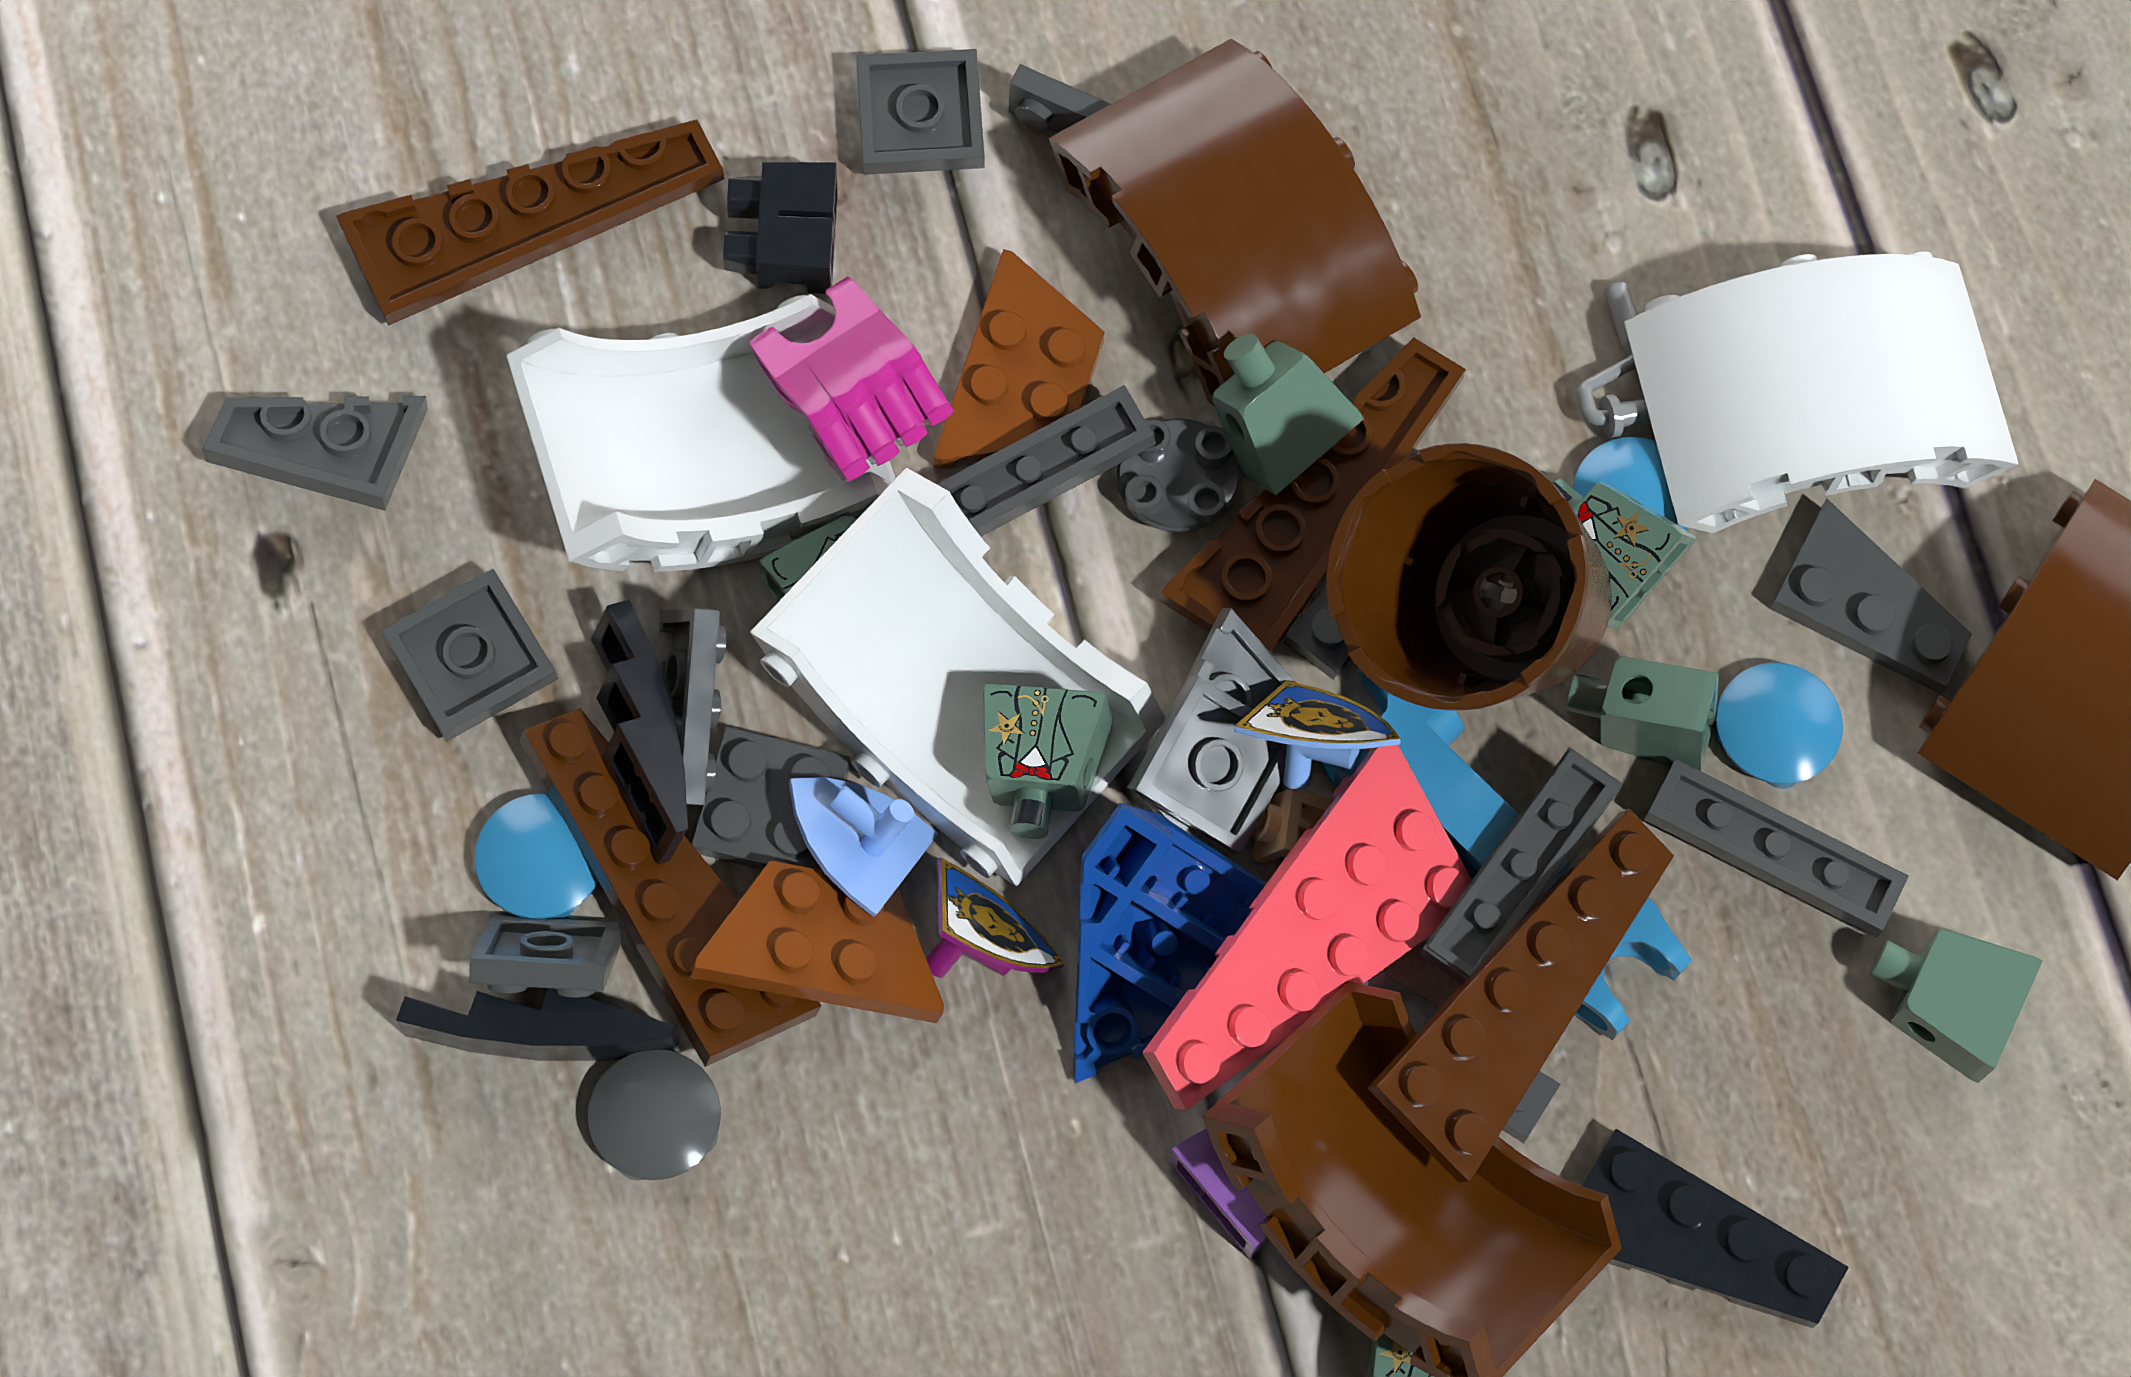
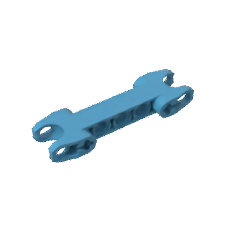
M1357 668L1356 672L1361 677L1363 685L1373 695L1381 709V717L1391 725L1401 738V743L1398 745L1468 874L1473 879L1516 821L1519 814L1449 747L1464 732V724L1456 711L1430 709L1406 702L1380 688ZM1359 749L1358 760L1353 769L1318 762L1329 781L1337 788L1344 777L1352 776L1368 753L1365 749ZM1567 862V864L1565 865V867L1562 869V871L1560 872V874L1557 876V878L1555 879V881L1552 883V885H1553V884L1561 877V875L1571 866L1568 862ZM1649 897L1609 959L1610 961L1615 957H1635L1649 965L1660 975L1667 976L1673 981L1692 962L1680 941L1663 919L1657 906ZM1603 969L1574 1016L1613 1041L1631 1020L1625 1013L1623 1005L1613 995L1604 980Z

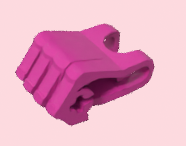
M847 276L826 289L825 293L834 304L836 316L833 326L821 338L808 343L790 342L780 335L774 327H769L748 342L762 371L779 396L790 408L806 418L810 424L808 428L813 433L812 436L822 450L829 465L842 481L846 480L849 482L860 477L870 468L866 459L872 465L877 464V466L890 461L900 452L895 442L899 446L904 445L905 447L917 443L928 433L923 423L926 426L937 425L947 419L954 411L912 342L879 310L861 287Z

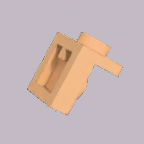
M1291 788L1273 795L1252 832V837L1255 839L1253 860L1268 863L1281 857L1286 858L1305 830L1316 825L1333 800L1301 789Z

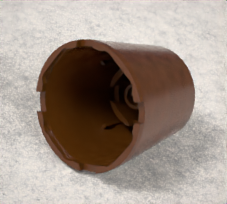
M1448 443L1418 450V454L1404 459L1388 470L1382 469L1360 489L1343 514L1333 537L1327 564V597L1331 617L1336 618L1342 638L1350 651L1348 655L1356 666L1380 688L1406 702L1430 709L1445 711L1481 709L1553 687L1575 674L1594 654L1604 636L1611 612L1612 590L1608 568L1599 548L1566 498L1534 466L1515 455L1497 448L1470 443ZM1504 588L1517 590L1513 604L1500 601Z

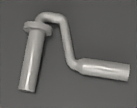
M1625 282L1608 286L1604 293L1621 348L1629 357L1588 378L1577 389V399L1584 418L1591 424L1601 425L1604 434L1608 438L1620 437L1623 427L1651 423L1645 399L1619 402L1616 395H1604L1600 400L1598 410L1592 395L1593 391L1636 368L1624 321L1637 316L1628 284Z

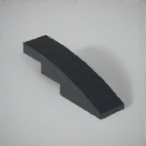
M628 599L606 606L590 639L608 671V675L596 699L607 717L614 734L602 755V759L641 832L647 837L654 857L658 864H662L671 860L688 830L685 768L674 711L655 653Z
M548 988L540 1010L477 991L468 1015L405 996L396 1018L397 1024L407 1037L471 1053L537 1061L619 1060L630 1054L643 1051L668 1050L676 1052L680 1041L676 1027L673 1024L587 997H564L556 994L554 988Z

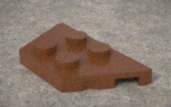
M1006 249L1002 251L951 403L954 412L945 421L933 457L934 467L954 468V462L988 457L1078 410L1084 405L1104 343L1105 331L1012 251Z
M772 860L767 863L697 956L690 973V978L932 1023L939 1021L944 1010L943 1000L898 887L877 915L872 917L851 900L823 870Z

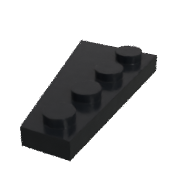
M1615 1129L1582 1185L1585 1188L1608 1194L1622 1249L1608 1264L1627 1270L1633 1268L1668 1279V1283L1693 1291L1699 1289L1728 1298L1731 1303L1813 1328L1820 1322L1849 1268L1618 1129Z

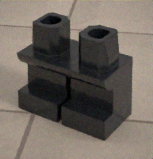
M762 162L761 176L728 178V218L759 220L758 232L725 231L723 248L725 270L757 275L759 289L772 288L776 283L807 285L808 293L826 294V289L833 286L838 202L836 162Z

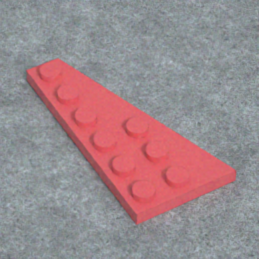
M1398 745L1365 749L1368 753L1352 776L1344 777L1331 795L1334 798L1333 802L1313 828L1306 829L1250 905L1249 908L1252 912L1236 934L1228 936L1214 954L1217 959L1195 989H1189L1142 1052L1175 1110H1188L1280 1044L1347 982L1365 983L1432 935L1472 881Z

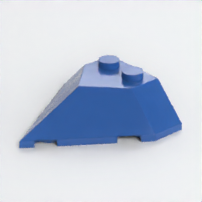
M1119 803L1081 856L1073 1080L1075 1084L1099 1074L1097 1068L1132 1053L1135 1058L1143 1055L1144 1049L1189 989H1195L1217 959L1214 954L1225 939L1230 935H1235L1252 912L1249 908L1267 884L1256 875L1160 814Z

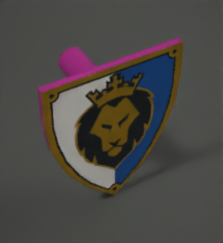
M942 857L938 859L939 936L942 939L926 957L932 975L943 978L963 954L1002 976L1006 975L1011 969L1023 972L1044 973L1060 969L1065 965L1044 935L1017 908L994 889Z

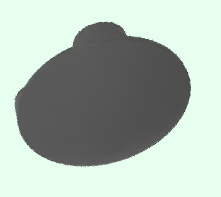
M1191 419L1146 420L1154 434L1156 445L1117 465V485L1125 505L1144 523L1170 532L1198 530L1220 519L1233 505L1241 484V468L1237 463L1225 430L1221 427L1209 426Z
M652 1050L630 1054L614 1063L601 1076L592 1092L588 1107V1126L592 1141L605 1161L628 1179L637 1181L664 1180L678 1176L698 1164L717 1143L721 1120V1105L716 1087L701 1066L682 1054L668 1050Z

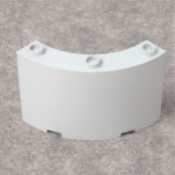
M1916 252L1909 255L1870 254L1817 260L1816 256L1811 254L1799 255L1786 260L1777 268L1741 276L1683 296L1666 295L1658 297L1646 304L1645 312L1624 321L1677 522L1680 526L1715 533L1749 518L1786 507L1785 494L1818 485H1823L1825 496L1878 487L1883 482L1886 474L1908 473L1911 484H1940L1966 489L2019 465L1959 264L1933 258L1930 252Z
M812 294L808 296H795L782 302L778 309L743 322L683 336L675 333H665L649 340H609L575 334L562 328L546 329L532 335L526 345L507 354L506 356L568 560L587 567L612 571H624L630 566L629 561H651L654 572L714 567L765 557L792 543L791 537L815 531L842 516L850 515L857 520L896 479L890 461L877 466V464L872 465L866 459L870 468L864 474L849 482L846 480L842 481L829 465L822 450L813 438V433L808 428L809 422L802 414L790 408L779 396L762 371L748 342L769 327H774L780 335L790 342L808 343L819 339L833 326L836 316L835 307Z
M905 468L750 633L766 654L760 660L763 668L781 685L785 687L791 686L823 723L856 755L851 763L860 775L876 787H881L883 783L888 785L920 815L963 848L960 851L961 856L979 874L989 878L995 872L1017 886L1160 728L1166 717L1147 682L1108 658L1085 639L1075 648L1053 630L1048 624L1054 619L1055 614L1034 596L1016 576H1010L1003 582L982 558L990 547L970 524L950 492L912 470ZM985 683L1106 692L1113 718L1112 730L1086 805L1077 812L1051 810L1048 835L1044 838L1029 839L1013 834L1009 830L1013 807L1000 806L992 800L985 776L983 697Z

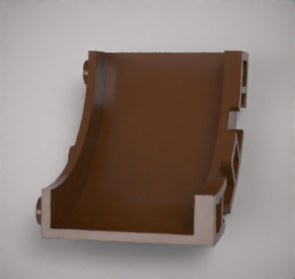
M1229 39L1049 138L1066 191L1091 209L1108 228L1120 223L1134 240L1133 246L1130 247L1131 257L1141 269L1158 297L1160 298L1170 292L1188 325L1179 330L1178 333L1193 362L1207 401L1213 406L1212 399L1215 390L1235 374L1224 357V351L1238 337L1253 334L1258 338L1263 348L1272 342L1280 341L1304 353L1323 373H1326L1421 318L1414 293L1418 291L1417 279L1411 268L1400 259L1378 210L1355 172V161L1351 150L1341 138H1332L1309 106L1273 70L1266 56L1260 51L1252 52L1235 40Z
M2094 479L2084 495L2072 490L2052 521L2061 526L2056 538L2030 580L2027 581L2018 576L2000 602L1998 608L2007 613V616L1952 699L1948 701L1939 695L1918 727L1928 734L1918 754L2118 881L2131 863V500Z
M1347 982L1202 1116L1211 1142L1234 1188L1239 1190L1247 1186L1252 1197L1266 1215V1218L1258 1224L1264 1234L1308 1285L1350 1323L1374 1341L1384 1333L1404 1348L1413 1352L1410 1361L1411 1365L1434 1377H1503L1622 1249L1608 1194L1585 1188L1548 1171L1519 1153L1499 1136L1474 1176L1469 1181L1458 1183L1368 1089L1371 1083L1416 1035L1400 992Z

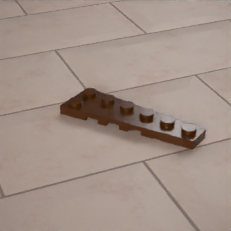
M696 119L616 140L608 146H593L567 153L563 161L530 169L529 164L506 169V176L472 184L471 179L447 185L448 191L415 200H413L412 195H407L336 215L389 326L725 179L723 167L700 123Z
M1413 337L1357 393L1352 404L1361 413L1364 420L1277 495L1265 489L1258 497L1254 496L1238 512L1237 518L1216 539L1212 538L1165 585L1160 592L1159 601L1207 632H1210L1221 609L1231 608L1268 651L1273 654L1326 578L1329 551L1333 537L1351 501L1360 489L1382 469L1388 470L1404 459L1409 458L1463 380L1466 369Z
M581 708L523 730L520 739L521 746L705 1067L805 1022L818 1014L822 1006L818 1001L690 978L691 968L695 959L737 905L738 900L685 835L671 860L658 864L650 849L647 837L641 832L602 759V755L609 742Z
M1630 809L1619 812L1368 1087L1371 1093L1458 1183L1469 1181L1480 1167L1674 857L1669 849Z

